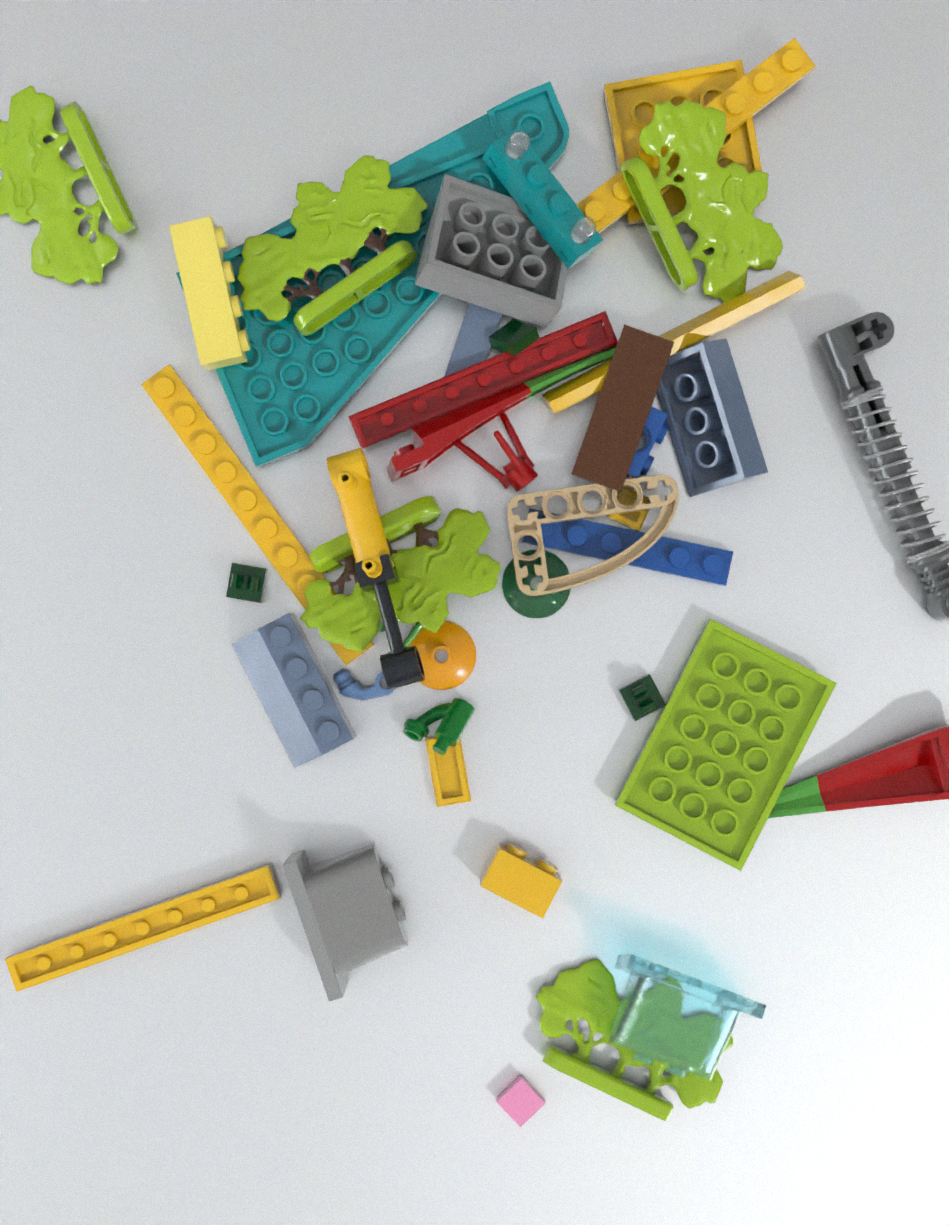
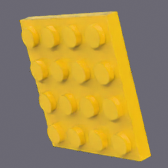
M742 60L604 84L603 90L618 172L621 171L622 163L632 157H639L645 152L641 148L639 137L642 128L654 120L656 103L669 101L674 106H677L688 99L692 102H698L704 107L745 76ZM753 117L726 137L717 158V163L720 167L725 168L734 162L745 166L749 173L753 171L762 172ZM679 174L674 177V181L676 182H682L684 180V178ZM666 185L660 193L671 216H674L684 210L686 198L683 191L677 186ZM637 206L626 213L628 225L644 222Z

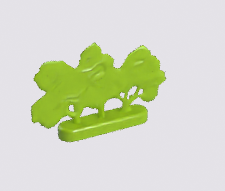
M30 85L11 97L9 120L5 123L0 119V170L3 171L2 179H0V215L7 213L12 220L21 224H26L32 219L40 224L38 236L31 247V268L33 272L45 277L54 276L59 282H65L69 285L80 279L90 285L95 282L100 283L102 282L103 268L116 259L119 250L113 238L98 231L101 213L105 212L111 224L120 234H127L136 229V221L95 132L80 105L74 101L61 109V117L68 130L66 133H61L54 130L52 124L55 111L54 98L45 93H37L35 88ZM47 135H51L55 139L47 144L43 142L44 137ZM71 140L84 165L77 170L72 169L60 157V152L67 142ZM86 175L89 176L99 197L97 202L91 206L82 205L77 202L72 193L74 181ZM75 208H82L84 212L79 216L74 210ZM90 215L91 218L87 221L91 226L87 233L81 236L78 233L79 224L82 219ZM95 232L97 240L91 243L89 241L90 236Z
M688 99L677 106H674L669 101L656 103L654 120L642 128L639 142L641 148L646 153L659 158L658 176L654 179L647 164L637 156L621 164L622 176L673 283L682 291L697 282L698 275L692 259H698L704 262L706 268L703 280L704 294L713 298H721L722 302L725 303L745 293L748 267L751 266L756 270H771L777 262V256L782 252V240L772 223H765L753 216L754 209L766 199L769 174L760 171L749 173L745 166L734 162L725 168L719 166L717 163L718 154L726 139V115L723 111L713 107L704 108L698 102H692ZM667 146L669 148L667 154L662 157L660 150L662 147ZM676 152L679 154V164L673 173L667 175L666 172L671 170L667 163L672 154ZM679 174L684 178V180L682 182H676L674 181V177ZM668 184L680 188L686 198L684 210L674 216H671L660 193ZM682 221L687 223L698 235V239L689 251H687L676 227ZM712 247L714 253L706 256L703 251Z
M595 959L583 963L578 969L569 968L565 972L559 973L554 985L544 986L541 992L536 994L535 997L543 1008L542 1016L538 1022L541 1032L549 1038H560L564 1034H570L579 1050L577 1053L572 1054L556 1046L548 1047L542 1061L550 1067L664 1121L669 1120L674 1107L669 1100L656 1094L658 1087L670 1084L676 1089L682 1104L689 1109L701 1106L705 1101L710 1104L716 1102L723 1080L712 1064L711 1058L722 1055L728 1048L733 1046V1038L729 1033L731 1029L730 1024L724 1017L706 1011L697 1015L683 1017L680 1009L684 996L672 976L659 980L653 988L647 985L633 990L630 1000L622 1001L619 1000L616 993L613 975L600 960ZM579 1019H585L588 1022L590 1029L588 1041H584L585 1034H579ZM568 1020L572 1021V1031L566 1028ZM595 1033H602V1038L598 1041H593ZM607 1043L619 1051L620 1058L613 1072L590 1062L589 1057L592 1047ZM626 1066H646L649 1068L650 1084L647 1089L622 1078ZM666 1067L671 1068L670 1076L661 1077Z

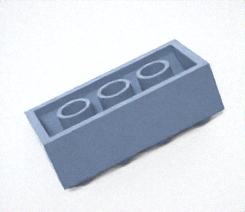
M727 339L702 342L669 356L657 394L663 412L668 414L666 422L669 425V432L689 496L693 497L767 473L768 469Z
M288 613L232 644L294 768L353 740L357 736L294 613Z

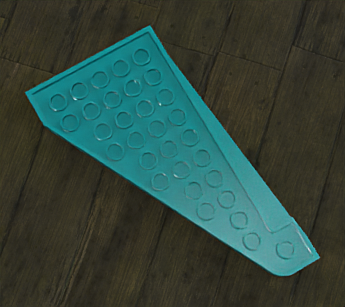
M550 81L508 99L488 110L487 114L389 165L391 180L388 184L389 189L415 188L427 204V208L421 212L422 221L418 231L413 233L395 232L387 236L386 249L396 242L406 240L418 253L416 260L400 274L309 335H302L294 324V317L303 306L313 300L312 298H293L290 312L286 318L279 322L268 320L259 309L244 310L243 303L240 300L243 316L238 317L240 330L246 329L251 347L250 351H246L248 362L217 368L216 372L255 467L259 468L308 448L442 295L414 284L421 252L444 175L447 174L512 197L483 160V156L492 142L515 128L519 129L549 170L563 156L568 143L569 127ZM290 218L260 235L269 233L278 235L280 238L292 239L297 230L291 224ZM374 227L372 231L378 239L381 235V230L379 227ZM244 243L223 253L225 261L230 260L235 275V282L230 283L232 295H238L239 299L244 291L243 286L237 279L239 266L243 262L242 250ZM363 246L359 249L355 258L352 259L350 265L354 270H357L377 256L378 253ZM330 264L320 271L317 278V286L325 292L347 276L340 265ZM309 270L307 277L311 281L314 278V273L312 270ZM177 272L176 275L183 289L180 273ZM291 277L287 280V285L298 290L302 285L306 289L309 286L300 278ZM283 290L281 292L285 298L292 295L290 291Z

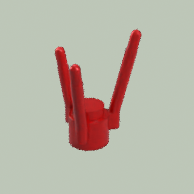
M502 413L500 418L518 453V456H516L499 431L494 432V437L510 460L502 467L506 472L505 474L501 473L460 440L456 439L454 441V445L498 479L505 489L512 486L518 492L538 476L533 469L535 465L527 456L505 413Z

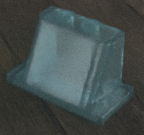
M632 954L618 955L614 969L628 973L630 977L608 1042L633 1051L632 1059L652 1066L654 1059L667 1064L666 1072L682 1078H686L687 1072L711 1080L739 1016L762 1019L766 1005Z

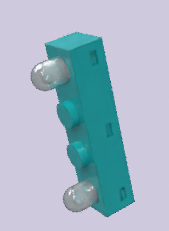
M515 128L490 144L483 156V160L567 269H570L591 255L603 241L596 231L594 220L590 217H585L530 145L528 134Z

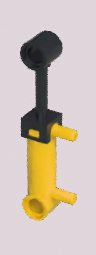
M362 448L327 457L328 471L333 486L337 491L356 562L354 567L359 586L366 592L370 590L375 591L391 650L387 654L380 655L386 684L391 690L425 680V673L419 652L415 645L404 647L388 585L398 583L400 580L394 558L390 555L371 485V474Z

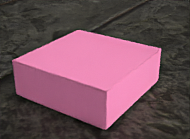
M522 1075L496 1098V1102L520 1127L546 1103L540 1093Z

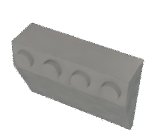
M445 174L421 252L414 285L546 328L561 309L567 267L512 197Z

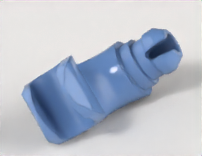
M344 668L333 675L334 682L339 686V694L361 701L388 696L396 690V688L390 690L382 687L383 672L378 674L375 682L369 686L362 685L359 680L356 681L354 677H351L350 672Z

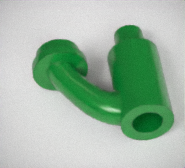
M454 698L452 703L435 706L415 720L407 719L404 723L403 733L410 739L420 742L429 733L427 726L442 719L434 734L437 741L433 746V750L438 754L445 755L449 746L454 747L457 745L475 709L467 701Z

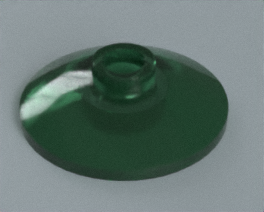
M537 549L528 550L522 552L521 554L525 556L533 555ZM545 551L548 578L568 575L569 571L564 562L555 554ZM540 558L530 562L519 561L520 568L527 566L528 576L523 578L522 582L523 585H529L530 590H534L530 585L532 578L540 577L542 579L541 576H535L533 565H541ZM513 559L507 565L502 578V589L507 603L514 611L529 618H544L553 615L564 606L571 590L568 589L540 596H527L518 589Z

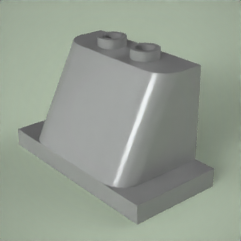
M375 843L313 865H309L305 850L292 853L282 865L329 1002L343 997L349 981L347 972L408 945V938L402 921L406 920V914L401 900L395 901L390 888L395 887L394 879L390 868H383Z

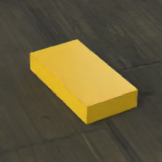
M435 736L426 737L425 741L437 807L470 802L471 796L461 738L456 746H449L446 754L441 755L433 750L437 738Z

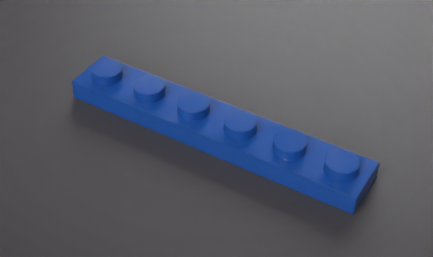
M529 508L528 513L538 512V519L545 518L541 510ZM551 513L554 516H560V514ZM583 519L541 525L544 548L605 561L629 548L645 534L644 532ZM523 536L522 543L538 545L533 537ZM661 536L645 553L627 565L726 586L733 551Z

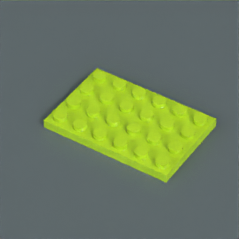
M709 619L615 806L741 871L837 683Z

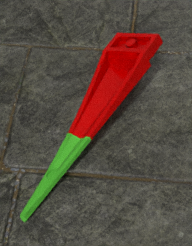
M617 345L411 428L414 445L409 444L394 451V456L391 457L386 470L391 482L424 469L455 446L454 441L456 439L462 441L485 424L526 399L583 370L613 358Z
M949 725L929 729L783 788L768 818L949 799Z

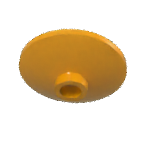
M445 621L437 633L422 628L408 646L415 645L422 661L425 680L419 682L432 689L447 690L459 686L471 675L476 663V648L471 636L461 626L452 622ZM439 649L446 650L448 653L447 661L438 662L435 659V652Z

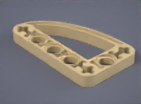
M668 475L626 479L623 487L629 486L636 492V501L630 506H624L619 503L617 490L600 484L514 496L509 501L506 514L518 589L527 596H540L560 592L600 579L634 561L659 540L672 522L679 498L678 486L675 480ZM658 482H662L664 487L670 488L671 492L665 496V501H660L659 495H651L646 497L649 504H642L643 491L640 484H646L645 491L655 489L658 486ZM594 491L601 496L602 504L598 510L589 511L583 506L582 497L586 492ZM560 496L566 501L567 510L563 515L554 516L548 511L547 502L551 497ZM542 498L541 510L545 518L538 519V512L528 513L527 520L524 521L520 520L519 515H513L512 510L518 507V502L523 501L526 507L537 506L535 499ZM661 508L649 530L621 553L587 569L556 578H548L541 525ZM531 536L536 540L538 545L533 555L525 556L518 551L517 542L521 537ZM540 558L541 565H533L535 576H541L542 582L537 584V590H530V586L523 585L522 579L528 576L527 566L520 568L519 561L530 562Z

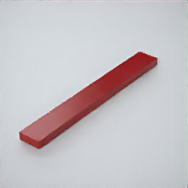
M604 311L538 338L516 356L506 352L350 415L348 419L360 447L365 449L409 431L415 426L617 345L618 341L607 313Z

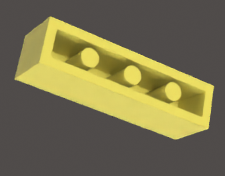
M211 216L169 225L200 365L208 371L248 362L246 351H250L251 347L246 329L240 330L238 317L243 316L239 296L232 295L230 283L235 282V275L230 260L225 261L222 248L227 247V240L223 227H217Z

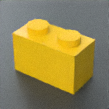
M499 843L480 879V886L543 918L562 883L561 875L556 873L558 868L546 860L539 859L538 863L525 857L527 851L515 844L509 843L506 847Z

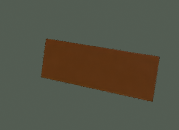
M624 324L572 470V475L620 492L622 491L674 345L673 341Z

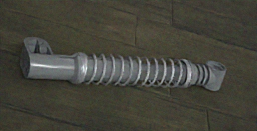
M869 313L818 336L817 339L841 393L838 399L841 403L840 406H842L841 409H847L850 414L846 421H853L855 429L852 433L858 434L861 440L857 446L864 447L866 454H864L863 458L869 459L871 463L868 471H874L877 477L873 483H885L887 488L879 493V496L886 497L891 495L892 500L884 508L888 510L897 509V513L889 521H902L903 523L902 526L896 529L895 534L908 535V538L903 540L900 546L913 547V550L907 554L906 559L910 568L915 569L918 574L923 573L920 580L921 582L926 581V584L923 585L924 590H930L927 593L926 605L928 612L936 620L949 621V610L946 607V598L949 595V541H940V539L946 537V534L935 536L932 528L938 526L941 521L929 523L927 515L933 513L935 509L924 510L921 503L927 501L930 496L918 498L916 491L925 484H912L910 478L916 476L919 471L907 472L908 469L912 468L910 463L914 458H908L905 450L908 448V445H902L900 441L903 433L897 432L894 427L898 420H891L889 412L892 408L886 407L883 401L887 395L881 394L884 392L883 386H881L880 381L873 378L864 357L891 341L894 336V324L890 317L884 313ZM873 330L875 335L869 336L858 343L857 336L865 331Z

